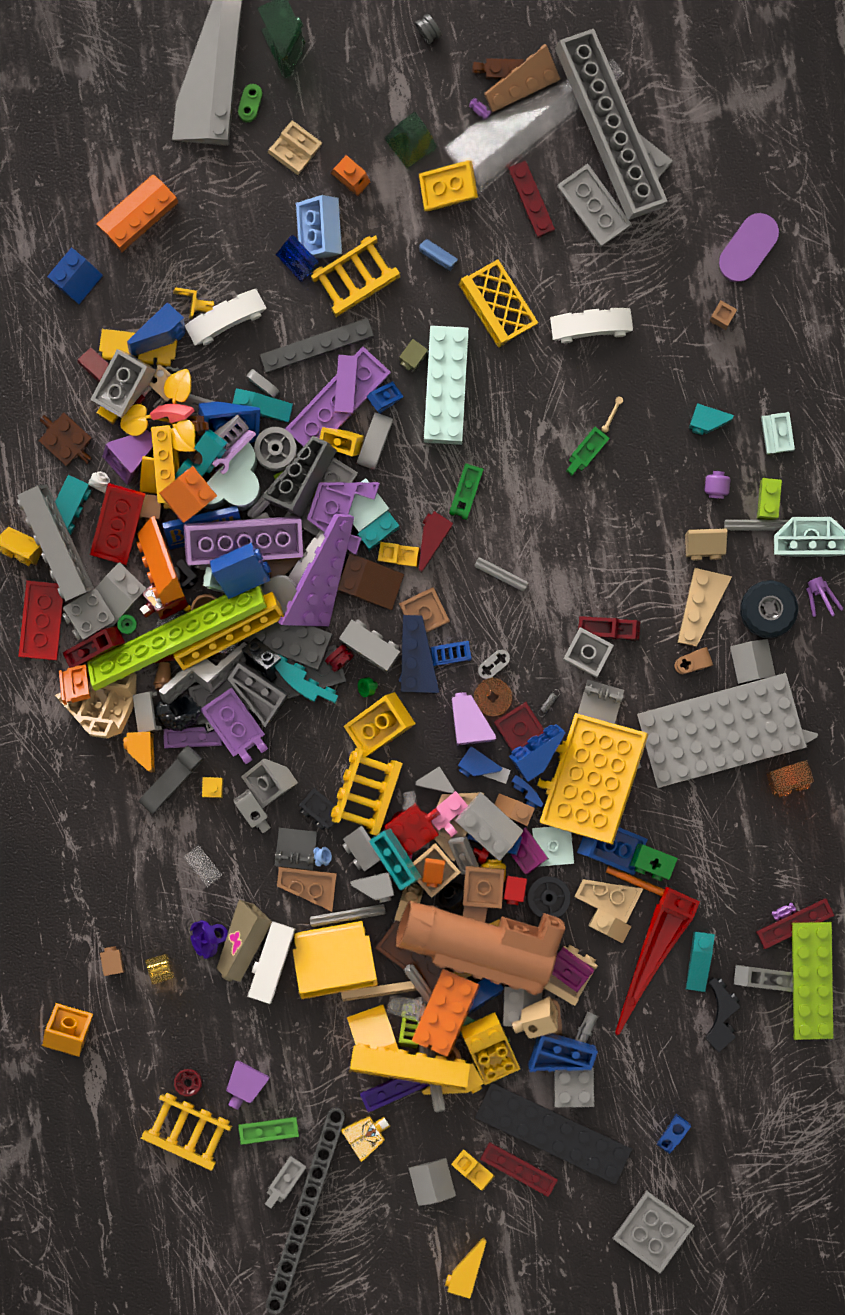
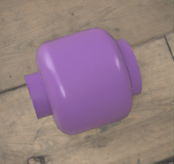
M713 471V475L706 476L705 493L709 494L710 498L724 499V496L729 494L731 480L730 477L724 476L725 472Z

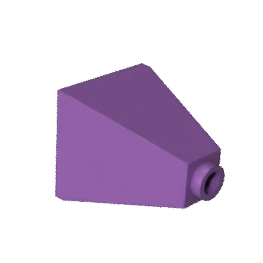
M146 430L139 436L129 435L108 442L105 446L102 457L126 485L131 482L140 469L142 457H148L153 450L151 431Z

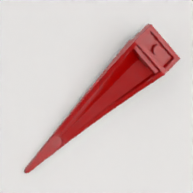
M665 888L659 905L656 904L615 1031L616 1035L621 1033L656 971L693 920L700 901L671 888Z

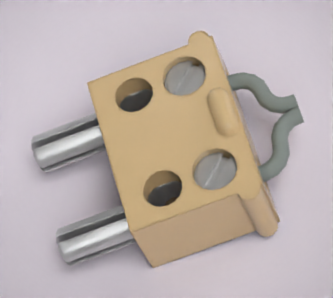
M157 365L153 378L142 393L145 397L153 388L161 396L153 405L155 409L165 402L170 403L173 400L165 396L164 384L171 375L167 370L181 371L178 367L172 368L168 366L164 368L162 365Z

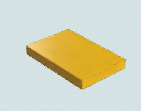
M471 160L419 174L424 210L427 212L478 198Z

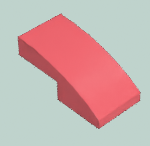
M164 404L154 409L150 416L152 420L168 416L170 423L185 420L195 410L192 407L181 404Z

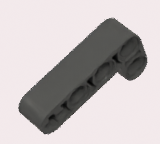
M188 745L177 756L176 761L147 790L138 802L151 814H154L204 759Z

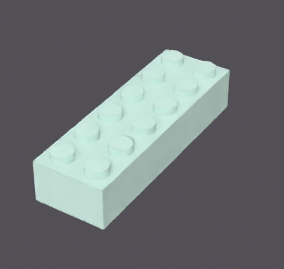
M430 326L424 429L425 443L462 445L468 328Z

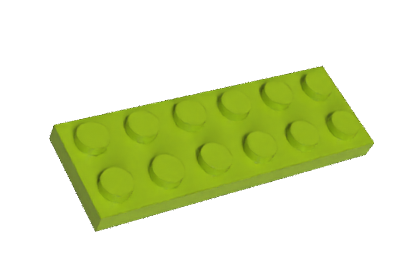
M792 923L794 1039H833L832 923Z

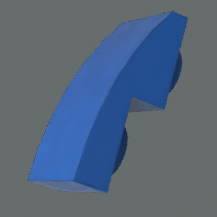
M515 775L511 781L514 784L513 788L522 793L524 790L527 791L524 797L527 800L526 804L535 809L537 806L541 808L543 803L538 794L528 783Z

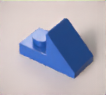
M391 382L370 392L367 398L378 413H382L402 399L403 395L396 385Z

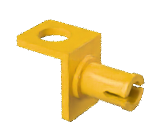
M182 288L174 289L173 294L192 297L189 319L193 318L196 311L208 312L213 310L214 302L197 300V291Z

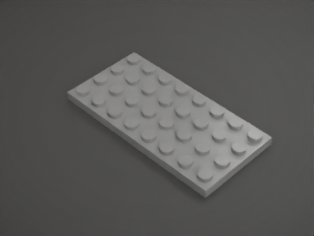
M786 673L637 714L642 732L648 734L645 745L657 788L807 748Z

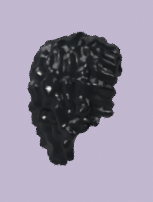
M186 694L181 698L178 696L170 704H165L160 700L156 704L155 714L161 724L168 730L182 731L189 725L192 726L196 723L198 716L202 713L201 706L197 707V703L193 701V698Z

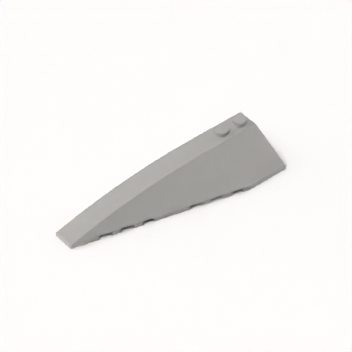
M243 0L212 1L176 101L173 141L229 146Z

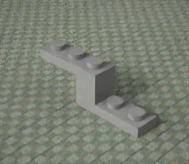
M243 642L240 646L236 647L217 666L208 659H205L185 670L179 671L173 679L164 684L159 690L162 701L165 704H170L195 681L212 693L228 679L239 662L246 663L242 648L247 644Z

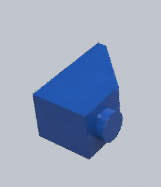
M472 746L458 764V767H460L459 772L466 777L470 775L473 777L487 775L502 770L501 766Z

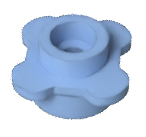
M322 847V849L314 848L315 865H329L332 859L330 850L327 847Z

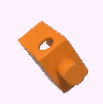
M347 155L331 172L333 176L357 196L370 183L367 173Z

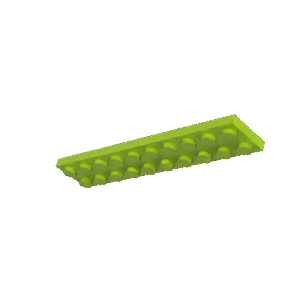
M261 585L230 599L225 594L88 661L87 666L91 686L95 691L104 688L221 629H225L256 612H260L267 607Z

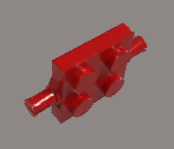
M415 803L388 822L385 828L386 830L391 829L408 856H410L439 835L433 826L432 820L441 815V813L435 808L426 814Z

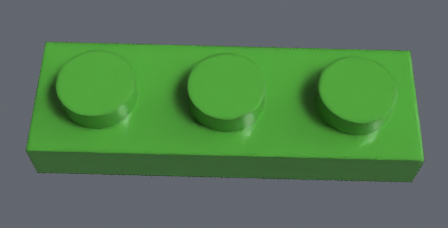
M297 1117L238 1125L241 1144L299 1137Z

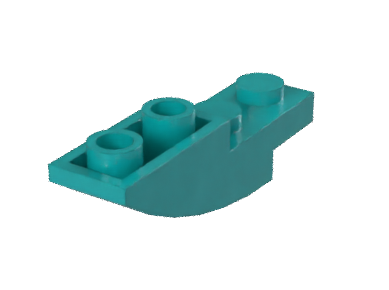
M279 655L281 661L275 665V668L294 690L313 702L320 696L336 704L339 698L336 695V690L327 686L323 689L318 686L319 682L311 678L308 681L305 680L307 672L304 671L305 667L297 663L293 666L287 663V658Z

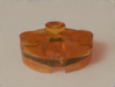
M488 678L477 686L474 692V701L483 714L496 717L508 710L512 702V692L509 686L502 680ZM491 692H494L499 697L495 700V703H491V700L487 699Z

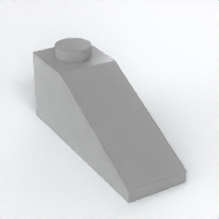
M736 965L734 985L793 992V972Z

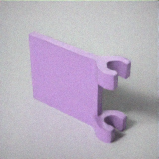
M247 430L220 459L216 458L213 465L217 466L214 471L217 472L224 466L220 473L225 474L229 469L230 460L256 433Z

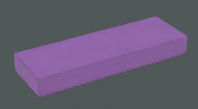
M338 356L334 412L353 414L358 356Z
M205 727L186 728L182 731L164 729V748H185L188 745L190 747L222 746V740L216 731L206 733Z

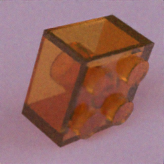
M807 760L766 773L772 794H778L779 797L792 794L791 789L796 788L797 792L810 788V783L814 782Z

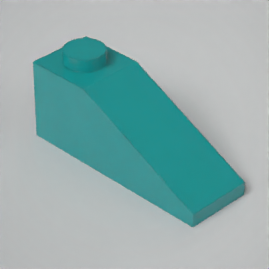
M237 388L233 399V404L259 407L260 417L289 423L292 403Z
M693 932L686 989L705 992L715 934Z

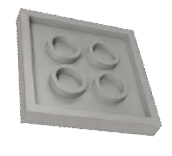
M646 1190L615 1233L613 1239L661 1274L694 1225Z

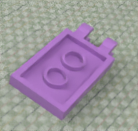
M232 687L201 708L202 713L233 757L239 754L244 763L247 764L252 760L247 752L252 746L256 745L261 753L268 749L261 739L265 733Z

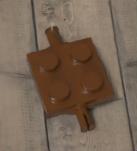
M63 413L54 422L48 419L46 415L42 416L39 421L47 427V430L38 441L65 466L68 467L78 457L86 464L92 460L84 451L93 438L66 413Z

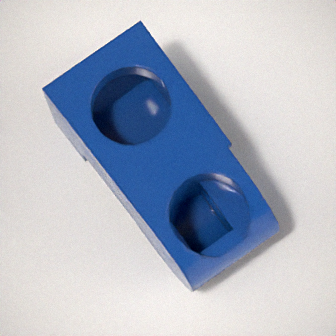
M676 1114L658 1140L657 1145L670 1154L691 1128V1124Z

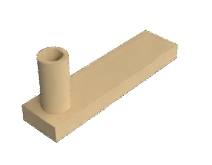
M411 981L344 991L341 992V996L344 1002L418 990Z

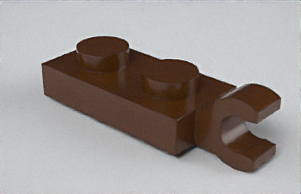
M486 58V64L473 62L472 73H486V79H502L512 73L513 69L523 64L524 59Z
M192 414L188 417V420L194 424L197 436H202L205 430H209V422H204V416Z

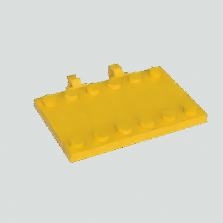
M575 713L567 740L563 741L562 745L559 744L556 752L560 754V761L554 778L552 777L551 781H543L539 778L537 784L539 788L545 789V794L548 795L540 823L613 845L648 734Z

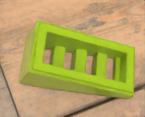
M404 1005L398 1046L417 1048V1043L412 1040L403 1039L404 1036L413 1038L415 1034L413 1032H406L405 1028L416 1030L419 1025L417 1017L407 1016V1012L417 1014L416 1007ZM406 1020L417 1022V1025L408 1024Z

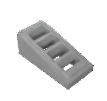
M236 415L214 433L228 442L224 447L227 451L249 427L239 415ZM236 424L240 426L239 429L235 427Z

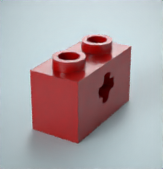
M506 876L503 899L507 900L506 904L519 905V902L524 901L527 879Z

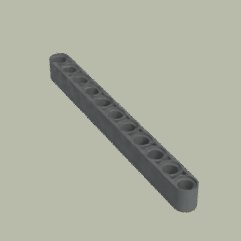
M338 1107L332 1108L327 1114L266 1302V1309L271 1314L280 1313L284 1307L345 1119L344 1111ZM332 1112H339L342 1116L341 1120L338 1122L332 1121L330 1117ZM327 1130L334 1131L335 1139L327 1140L324 1136ZM321 1149L329 1151L327 1159L319 1157L318 1152ZM321 1168L323 1176L320 1178L314 1177L313 1169ZM310 1186L317 1189V1194L313 1197L309 1196L306 1192V1189ZM303 1205H308L311 1208L309 1215L301 1213L300 1208ZM302 1224L305 1227L304 1233H296L294 1226ZM296 1243L299 1246V1250L292 1253L289 1251L288 1245ZM290 1262L293 1269L285 1271L282 1268V1264ZM284 1281L287 1285L286 1289H277L276 1282ZM271 1300H278L281 1304L280 1307L273 1309L270 1306Z

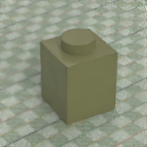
M412 339L399 357L400 365L408 371L410 369L415 371L428 354V349Z

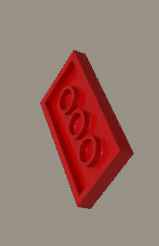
M108 483L90 552L91 556L127 565L146 493Z
M26 580L18 657L58 661L64 598L62 599L58 592V583Z

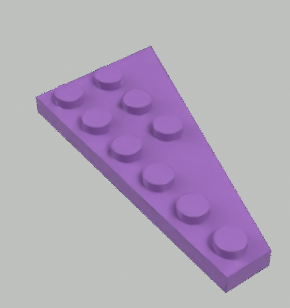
M334 514L324 533L325 538L321 546H317L314 552L316 556L305 569L296 587V594L293 600L288 602L286 606L288 609L284 617H280L279 624L329 626L354 521L353 516Z

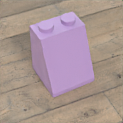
M467 692L456 693L455 697L451 699L456 745L495 741V734L471 695L467 696Z

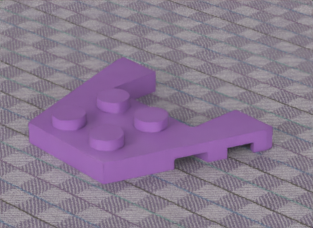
M319 483L307 520L325 532L334 514L349 515L355 494L375 500L380 483ZM350 534L347 549L357 555L362 538Z

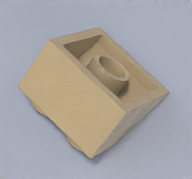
M727 529L688 530L685 534L686 557H691V560H702V557H710V560L721 559V556L726 555Z

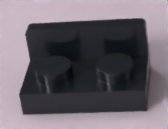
M254 638L242 648L245 660L272 683L277 678L275 665L281 661V657L258 638Z

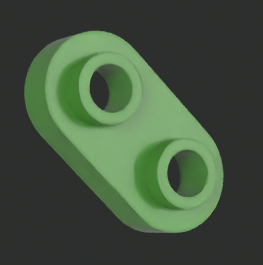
M256 84L247 85L241 97L238 114L244 122L253 121L259 110L262 90ZM253 90L256 92V94L254 96L249 95V92ZM249 108L251 112L246 114L244 110Z

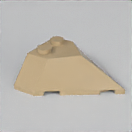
M133 672L123 679L117 680L97 691L93 689L90 681V699L74 703L71 701L64 705L90 736L108 739L121 734L134 707L133 695L136 694V673ZM61 693L56 694V698L63 704Z

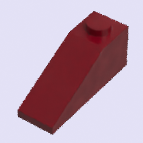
M435 511L432 515L428 513L422 522L425 525L423 527L419 572L421 573L453 527L452 522Z
M118 626L103 629L62 653L69 668L83 665L125 644V641Z

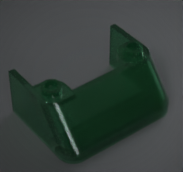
M273 0L257 9L266 26L261 31L283 77L286 78L292 75L304 50V44L306 43L301 30L304 26L300 17H295L288 0Z

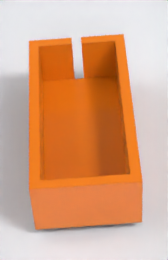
M443 969L412 1041L429 1049L432 1045L431 1050L450 1057L480 985Z

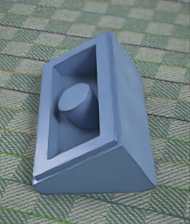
M425 240L419 246V252L449 271L452 270L458 260L429 240Z

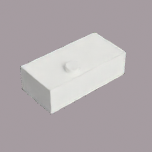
M272 922L259 962L255 961L252 970L255 976L248 997L269 1004L272 1003L296 930L295 928Z

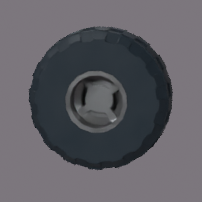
M774 580L762 581L753 585L744 594L740 605V614L744 625L750 632L759 637L774 638L785 634L794 625L798 615V601L793 591L783 583Z

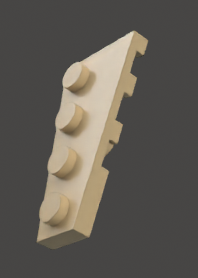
M694 568L677 643L697 647L732 576Z

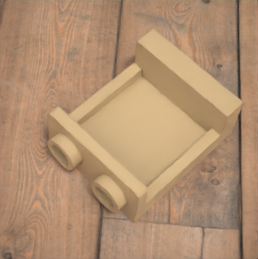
M571 945L568 948L563 946L595 971L598 965L595 964L596 960L587 954L585 957L579 955V950ZM592 974L578 992H575L553 975H551L549 982L544 988L575 1006Z

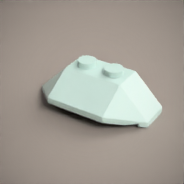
M792 517L774 535V555L789 557L845 555V529L831 517Z

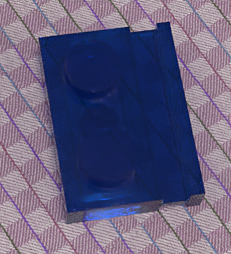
M294 235L290 236L276 253L277 257L301 282L308 277L319 263Z

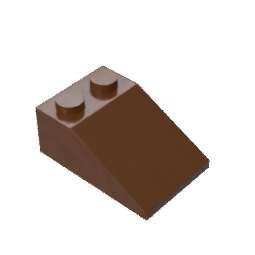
M349 554L337 592L392 610L404 574L365 558Z

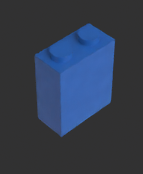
M252 543L210 561L212 574L228 599L270 581V566L267 561L264 562L262 560L263 556L260 549H255Z

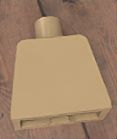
M549 996L521 1010V1020L512 1023L514 1032L517 1034L525 1031L530 1039L557 1032L558 1011L551 997Z

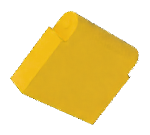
M363 921L294 933L296 949L292 950L301 999L378 985L370 938L365 936L366 932Z

